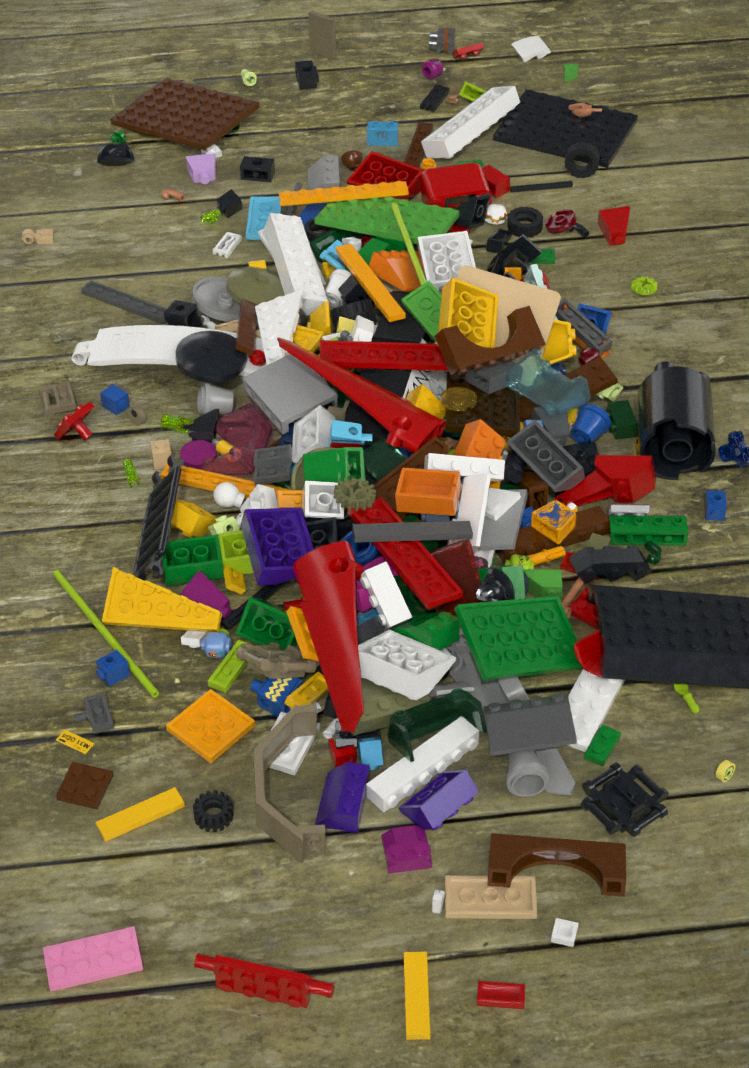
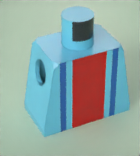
M332 420L329 447L338 449L372 445V434L362 433L361 424Z

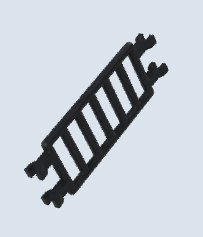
M173 454L167 459L169 466L168 475L163 479L159 478V472L157 471L152 475L154 486L148 498L133 575L141 580H145L146 573L148 574L151 570L155 572V578L157 579L163 573L160 565L162 556L167 548L182 471L181 467L184 464L182 459L177 463L174 460L175 455Z

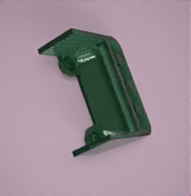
M457 688L449 694L407 710L396 711L390 718L387 731L388 741L406 759L413 762L415 760L410 743L411 740L447 727L461 716L483 734L487 733L482 704L469 692Z

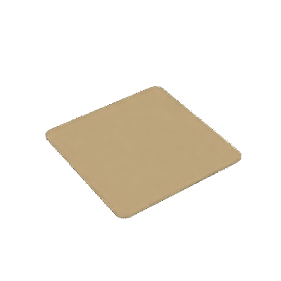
M462 266L456 279L499 295L495 347L504 345L508 339L509 322L507 316L514 310L530 306L543 339L547 343L561 299L558 292L470 266ZM545 346L540 349L541 352L538 354H527V356L521 359L512 358L513 362L522 366L521 378L518 383L520 387L530 388L533 386Z

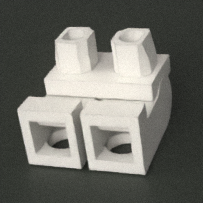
M257 484L249 495L250 498L248 497L240 508L241 513L237 516L239 526H241L245 509L277 508L274 488Z

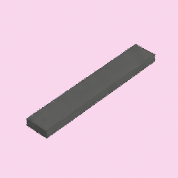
M92 280L81 289L82 294L163 325L167 323L164 318V312L167 308Z
M470 521L352 524L354 542L473 538Z

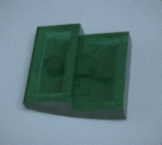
M384 437L363 451L364 469L369 477L376 482L380 481L406 460L405 456L395 446L387 443Z

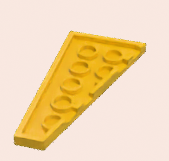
M113 567L102 623L104 625L219 632L222 613Z

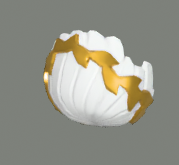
M490 204L488 205L485 221L489 224L497 225L505 223V220L508 219L509 211L503 205Z

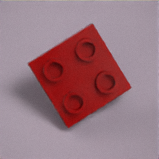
M88 402L86 405L80 404L72 415L70 413L62 419V422L57 425L58 430L54 436L59 440L72 429H75L84 441L87 440L93 432L88 429L83 421L95 406L91 402Z

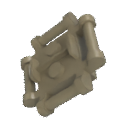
M269 643V645L242 644L236 652L238 659L248 661L247 667L271 679L304 677L305 672H315L319 665V661L304 659L301 651L292 645H287V649L282 650L278 643Z

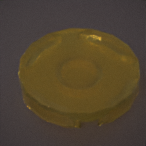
M448 388L441 393V404H445L446 408L450 410L465 411L468 407L472 409L476 406L477 395L474 391L467 388Z

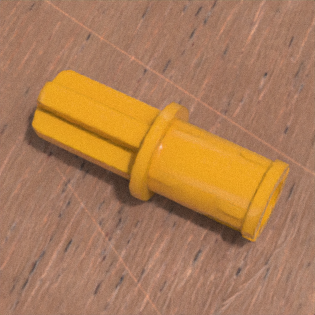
M559 546L549 550L542 549L539 553L527 556L530 557L531 561L534 562V566L542 563L548 564L551 560L564 557L566 553L564 547Z

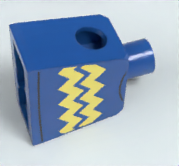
M267 677L264 682L254 679L250 689L257 693L259 707L278 717L281 712L288 713L290 711V707L284 704V702L303 682L298 678L271 679Z

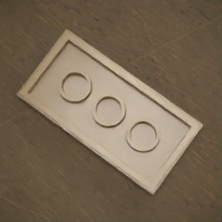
M445 875V918L537 919L535 876H515L509 888L487 886L488 876Z

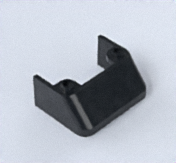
M523 234L497 254L489 263L486 271L517 280L509 272L504 274L502 271L503 260L515 248L529 257L527 268L521 273L524 275L529 269L530 262L539 256L542 250Z

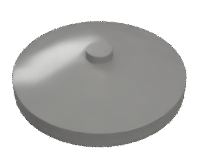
M208 277L198 281L192 291V301L197 304L198 310L211 318L230 322L239 319L240 304L232 299L227 292V277Z

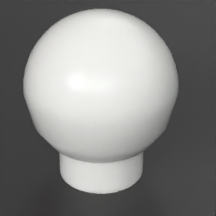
M223 482L215 488L213 496L215 502L220 507L230 508L235 506L240 508L245 494L239 492L234 484Z

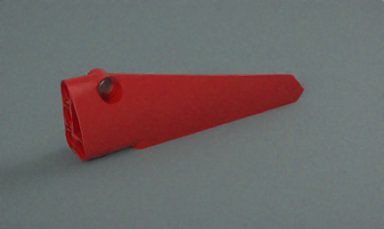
M277 338L279 347L324 377L389 431L386 442L399 448L402 446V448L415 453L435 436L439 439L441 438L446 421L289 340Z
M340 541L308 552L299 558L292 568L303 597L300 606L341 729L344 732H354L359 719L364 713L356 617V581L360 579L363 573V566L355 562V556L350 543Z

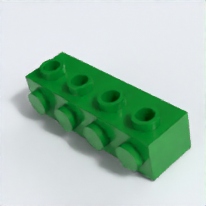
M609 515L608 534L609 538H611L610 545L645 546L647 541H652L658 546H687L689 532L686 516Z

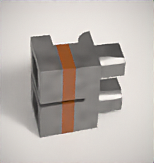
M438 28V32H430L429 50H437V54L441 51H448V55H452L455 46V28Z

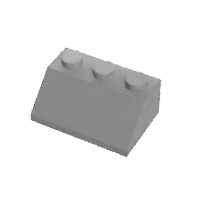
M322 156L307 170L308 190L316 188L325 189L334 186L340 187L338 156Z

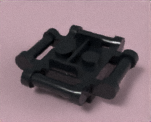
M615 762L610 765V769L593 780H587L582 784L584 791L589 796L581 802V806L586 811L589 810L605 825L606 830L611 835L618 831L621 833L627 831L632 837H636L640 834V830L658 818L668 815L667 808L659 803L667 798L669 792L665 788H660L650 779L638 764L634 765L626 773L623 771L622 766ZM636 778H638V779H639L646 787H648L655 795H653V796L651 797V796H650L639 784H637L634 780H635ZM604 782H606V783L603 785V789H602V790L598 791V790L596 789L598 786H600L601 784H603Z

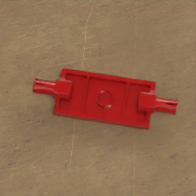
M197 953L194 961L195 968L214 972L216 986L224 992H237L247 997H259L272 1003L281 1002L294 1008H307L311 994L332 998L334 992V983L315 980L314 977L302 973L217 954L216 957Z

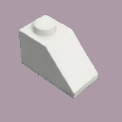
M357 315L350 336H352L353 341L371 342L374 334V322Z

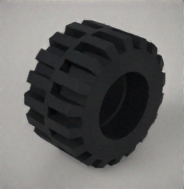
M370 299L346 304L330 310L335 331H337L339 316L356 320L357 315L373 322L376 321Z

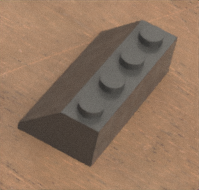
M536 420L506 441L509 447L554 492L571 490L585 479L583 467Z

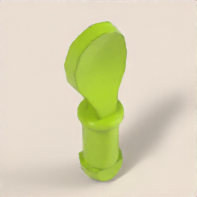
M674 683L676 693L683 696V700L686 701L690 711L698 713L700 710L699 705L696 704L692 694L688 693V685Z

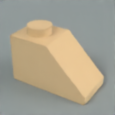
M169 439L152 441L149 444L154 469H164L167 459L171 455Z

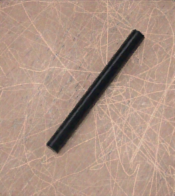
M564 181L510 186V192L573 187V182Z

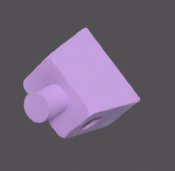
M215 153L186 156L187 171L194 183L201 182L206 185L210 181L216 180Z

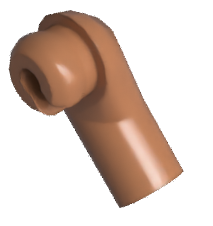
M167 188L162 190L161 197L166 200L169 199V196L180 202L185 200V195L177 190Z

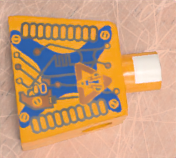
M554 500L532 512L531 527L559 545L574 529L578 508L572 502L565 506L561 502Z

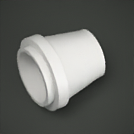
M337 269L330 275V281L325 293L331 307L336 308L346 304L341 299V293L338 288L352 274L351 272Z

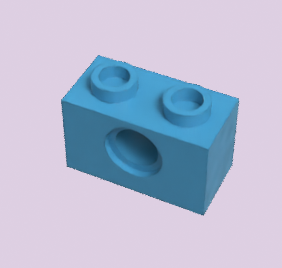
M368 122L367 146H398V122Z

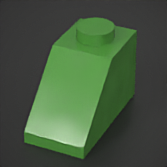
M523 570L529 579L528 591L536 597L559 596L561 600V570Z

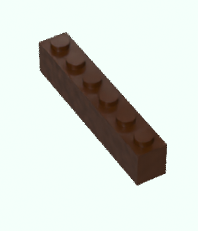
M600 506L576 512L574 529L559 545L533 527L527 526L519 529L514 550H496V553L505 565V561L509 560L513 554L527 556L539 553L542 549L549 550L559 546L567 547L589 540L592 533L604 536L609 532L610 520Z

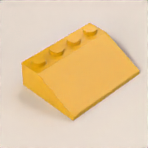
M452 277L442 288L438 332L444 328L457 325L462 334L474 344L494 348L499 295Z

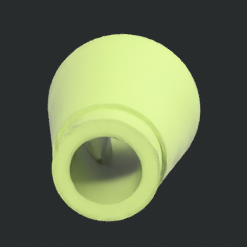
M247 69L241 71L244 84L246 86L255 85L257 81L256 74Z

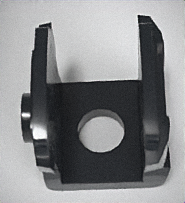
M174 300L164 312L167 325L198 328L203 326L201 317L197 313L196 303Z

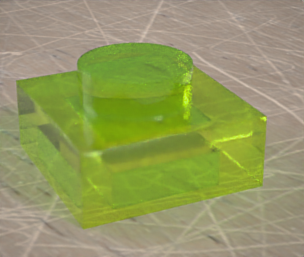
M217 209L203 214L200 218L202 223L208 221L210 224L216 222L221 213Z

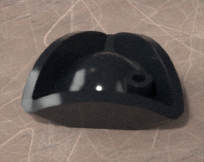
M123 143L103 146L97 158V162L105 166H124L134 161L131 149Z
M490 566L476 592V596L482 602L514 600L515 590L511 580L503 571Z

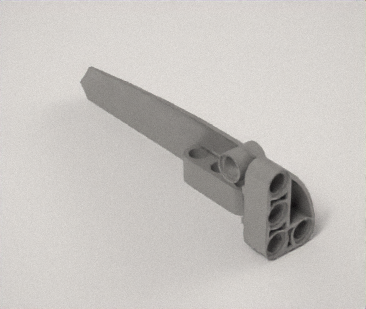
M460 625V640L446 647L449 653L456 657V661L449 668L448 673L456 682H467L474 687V691L466 695L484 717L483 706H488L490 703H509V701L515 699L521 701L529 700L518 677L482 680ZM551 747L535 750L540 762L548 770L550 781L545 788L546 792L555 795L571 796L576 783L557 748Z

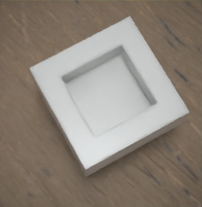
M215 144L206 150L201 149L202 155L215 153V158L222 156V151Z
M187 631L181 637V645L198 648L201 646L202 638H206L208 632Z
M556 918L551 942L574 947L579 923Z

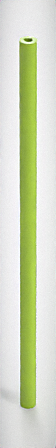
M392 203V211L420 285L426 283V279L398 205L397 203Z
M59 570L54 571L53 576L114 651L118 650L126 659L128 668L149 694L156 698L159 695V691Z

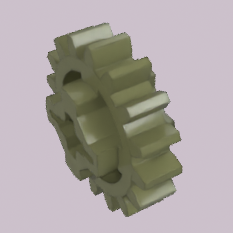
M352 477L351 480L344 478V482L338 481V485H335L333 498L336 499V503H341L342 508L347 506L348 510L355 508L356 511L359 508L366 510V506L371 508L372 503H375L376 490H374V485H368L369 481L362 482V478L355 479Z

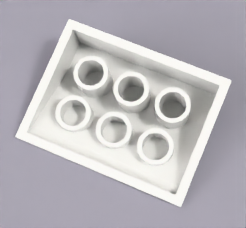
M467 231L418 237V254L426 282L430 281L441 295L442 288L452 277L457 278L462 266L476 268Z
M387 630L358 645L361 678H366L373 681L376 685L389 688L392 692L405 695L411 700H418L429 694L456 661V657L392 630Z

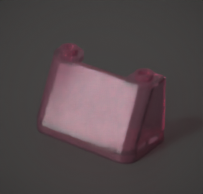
M250 402L218 419L216 425L217 434L234 447L230 448V451L224 455L219 453L216 459L206 458L201 467L204 471L222 475L254 474L253 458L255 449L267 448L272 434V426L268 419Z

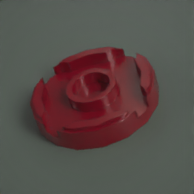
M559 210L555 212L556 215H550L547 218L545 226L547 231L552 234L562 233L574 226L577 217L573 210Z

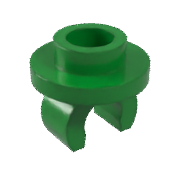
M115 130L114 134L109 138L113 141L112 144L126 142V136L122 131Z

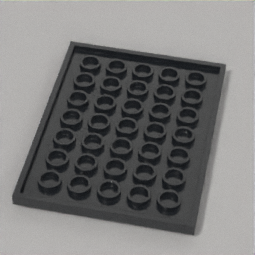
M525 90L519 98L520 103L509 112L494 133L493 141L564 158L567 149L577 142L590 143L598 150L600 156L599 166L608 168L638 121V115L592 105V108H602V112H591L590 116L579 117L573 115L572 110H569V105L582 102L533 90ZM578 154L574 159L584 163L590 162L589 157L585 154Z

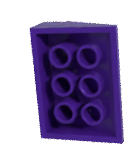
M301 507L245 509L240 525L257 585H276L296 578L292 568L293 564L299 558L314 550Z

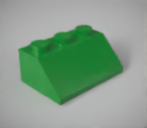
M249 597L236 635L258 645L278 643L282 650L287 649V645L295 647L298 645L286 609L261 598Z

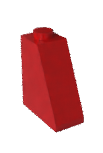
M630 206L599 210L598 225L609 246L625 244Z

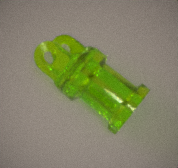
M164 413L160 426L161 429L168 428L178 433L189 434V430L183 429V426L186 423L193 424L194 420L181 416L177 418Z

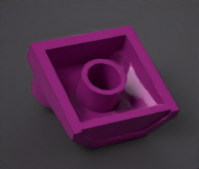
M415 825L397 827L381 835L388 874L432 868L431 848L428 844L425 829Z

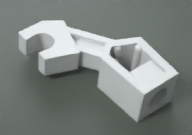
M354 237L342 238L344 245L352 244L357 252L361 250V239Z

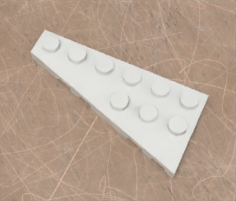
M304 289L279 296L271 301L262 302L255 306L267 365L289 355L287 351L279 347L277 338L293 342L292 335L295 333L300 316L299 309L303 305L302 298L305 297Z

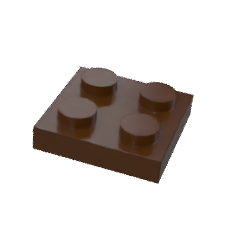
M72 762L56 794L57 800L98 809L113 778V772Z

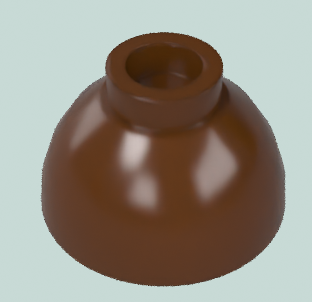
M351 150L344 153L341 160L350 171H355L361 164L363 157L361 152Z

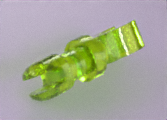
M125 459L123 466L129 486L133 487L131 484L133 480L140 485L132 461Z

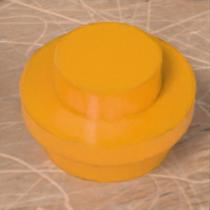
M432 158L423 159L421 168L423 170L436 168L435 160Z

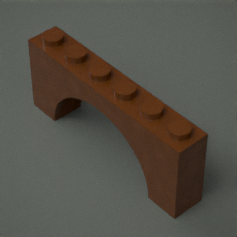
M530 306L516 309L507 316L509 336L506 343L499 347L487 348L474 344L462 334L457 325L444 328L435 335V339L450 374L461 376L468 373L469 370L476 372L484 368L483 366L490 368L501 361L502 363H507L515 357L521 359L527 356V354L535 355L541 352L540 349L546 343Z
M491 833L487 886L510 888L512 880L521 871L537 865L557 864L573 867L591 876L599 885L601 895L625 896L626 844Z

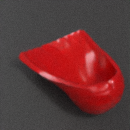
M599 629L574 643V653L584 670L602 677L600 660L603 654V645Z

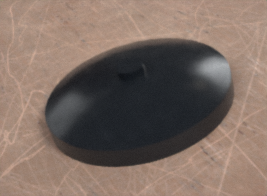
M200 331L188 335L179 342L176 348L175 360L180 371L186 376L201 382L219 383L235 378L244 370L247 354L235 350L236 338L227 333Z

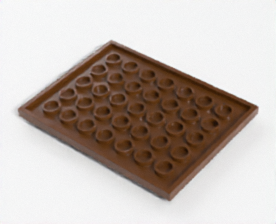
M165 78L110 120L111 124L206 150L259 109L260 106L259 102L252 101L251 99Z

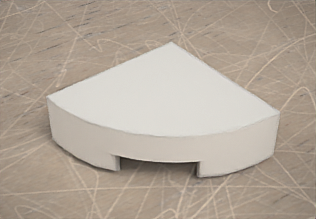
M435 890L432 912H442L445 898L444 891Z

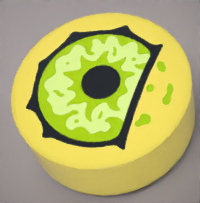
M729 760L723 761L716 770V778L722 782H727L735 771V764Z

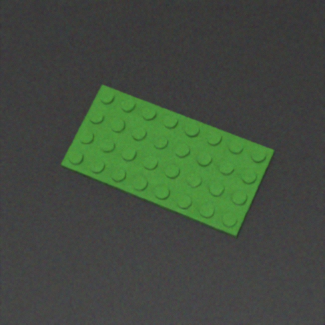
M379 197L329 202L314 218V221L317 225L404 242L391 208L392 203H397L411 242L418 244V237L446 234L459 218V210L438 207L437 205H427L422 202H411L406 199Z

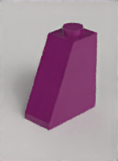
M200 571L195 574L179 594L180 596L187 597L189 600L202 603L222 613L220 626L222 620L231 614L229 599Z

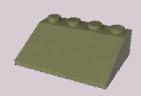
M361 678L364 713L359 719L355 731L351 733L354 736L423 718L428 713L433 702L428 694L418 700H411L405 695L392 692L389 688L376 685L373 681L366 678Z

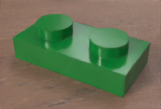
M602 724L584 753V759L603 767L620 740L621 732Z

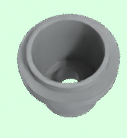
M204 382L198 390V414L202 416L214 409H219L220 415L231 414L233 409V390Z
M535 750L510 753L508 755L506 785L512 794L521 797H531L539 794L548 786L550 781L548 770L540 762Z

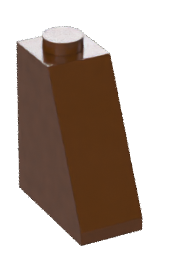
M523 472L521 481L518 484L513 482V485H519V490L527 489L528 497L525 509L532 506L534 510H537L547 505L548 485L534 472Z

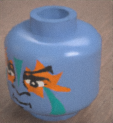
M211 631L207 633L206 638H202L201 649L205 650V654L209 658H225L232 648V639L228 637L226 632Z

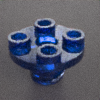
M741 430L730 432L728 434V443L718 448L719 457L723 462L735 460L741 467L748 465L749 447H746L744 434Z

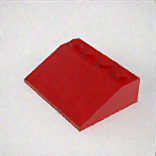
M371 151L347 179L346 183L360 186L364 184H379L381 182L394 183L396 181H406L408 195L390 197L407 200L420 192V175L424 170Z

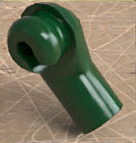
M647 541L645 549L651 552L647 555L650 557L647 558V562L656 565L661 560L662 549L652 541Z

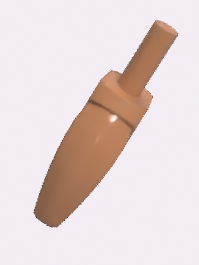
M585 103L569 105V110H572L573 115L579 117L590 116L591 112H602V108H592V105Z

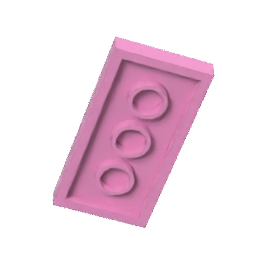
M135 927L43 947L51 992L143 970Z

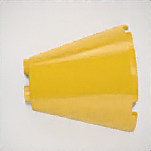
M559 320L553 321L538 370L577 356L576 345L572 343V340L576 339L575 329H571V323Z

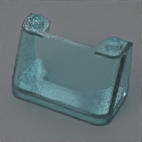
M537 348L530 351L505 373L506 384L511 390L519 392L544 408L550 415H559L583 406L591 400L586 378L581 375L572 380L551 368L548 360L543 361L540 357L542 351Z

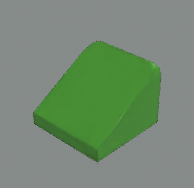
M564 64V82L578 78V64Z

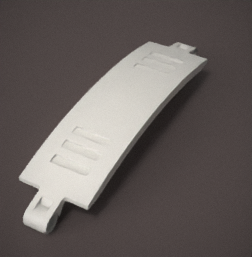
M135 325L99 329L95 340L80 342L76 345L72 354V361L77 365H84L87 362V365L93 366L119 364L177 365L175 360L177 345L188 335L200 331H219L236 338L237 333L171 325ZM255 337L254 350L264 352L262 339ZM247 354L246 366L239 375L247 376L265 367L267 363L264 362L263 365L255 366L250 362L249 355Z

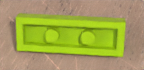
M238 639L208 679L209 687L224 693L229 690L248 664V661L238 659L236 652L242 644L249 643Z

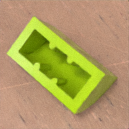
M465 81L459 95L474 102L487 91Z

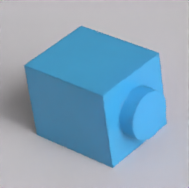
M379 737L357 739L360 764L370 765V770H376L379 765H384L381 739Z

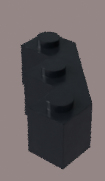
M636 545L628 546L626 549H620L619 546H603L602 549L585 547L569 557L577 575L585 583L593 580L601 573L612 582L627 572L635 581L652 572L644 554Z

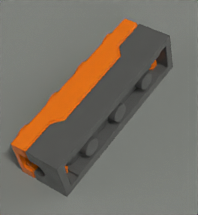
M567 299L561 300L555 316L559 321L571 323V329H575L576 339L573 340L583 349L588 347L596 349L602 359L610 354L612 340Z

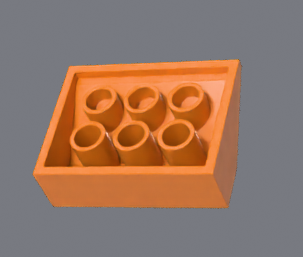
M381 250V252H373L369 267L376 276L405 292L414 291L421 286L408 251L401 250V252L391 250V252ZM415 251V253H416V255H417V258H418V260H419V263H420L419 254H418L417 251Z

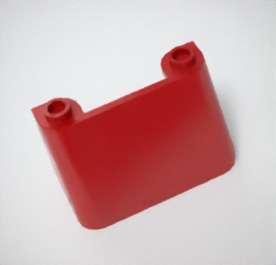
M478 163L425 169L420 175L421 199L427 205H437L444 208L445 198L472 194L476 196L487 193L491 194L483 168ZM492 195L489 204H492Z

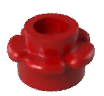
M254 350L252 355H249L250 362L255 366L263 365L266 362L265 353L261 350Z

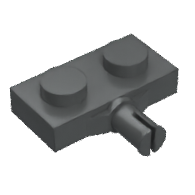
M104 693L85 697V712L73 714L75 723L88 720L93 734L114 729Z

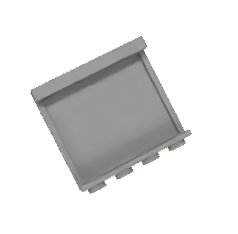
M291 354L243 377L244 391L282 434L289 432V423L307 415L320 405L324 406L331 402L334 407H337V391L328 385L324 377H321L317 372Z

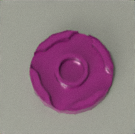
M204 440L191 441L185 444L180 451V459L184 460L183 465L194 467L195 469H205L211 466L217 457L215 446Z

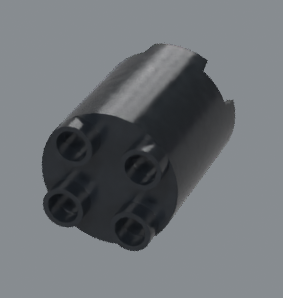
M671 362L658 363L654 368V372L645 378L638 391L640 454L642 456H652L655 475L662 479L678 480L680 473L697 468L703 473L711 466L716 455L710 378L706 373L675 366Z

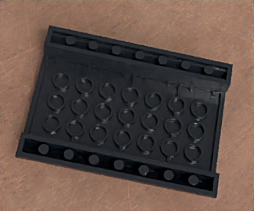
M588 584L589 601L596 603L603 645V654L600 660L602 678L749 689V597Z

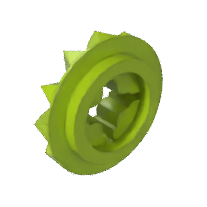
M648 276L635 277L631 281V289L640 295H651L657 291V282L654 281V278H649Z

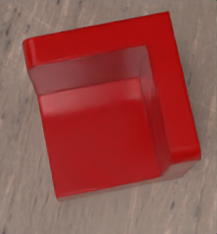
M333 738L328 739V751L335 768L347 762L356 763L354 746L340 749V747L335 746Z

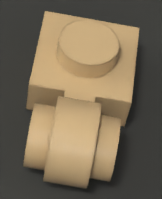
M25 229L22 232V240L26 244H31L37 241V245L54 244L53 229L37 230V233H34L32 229Z

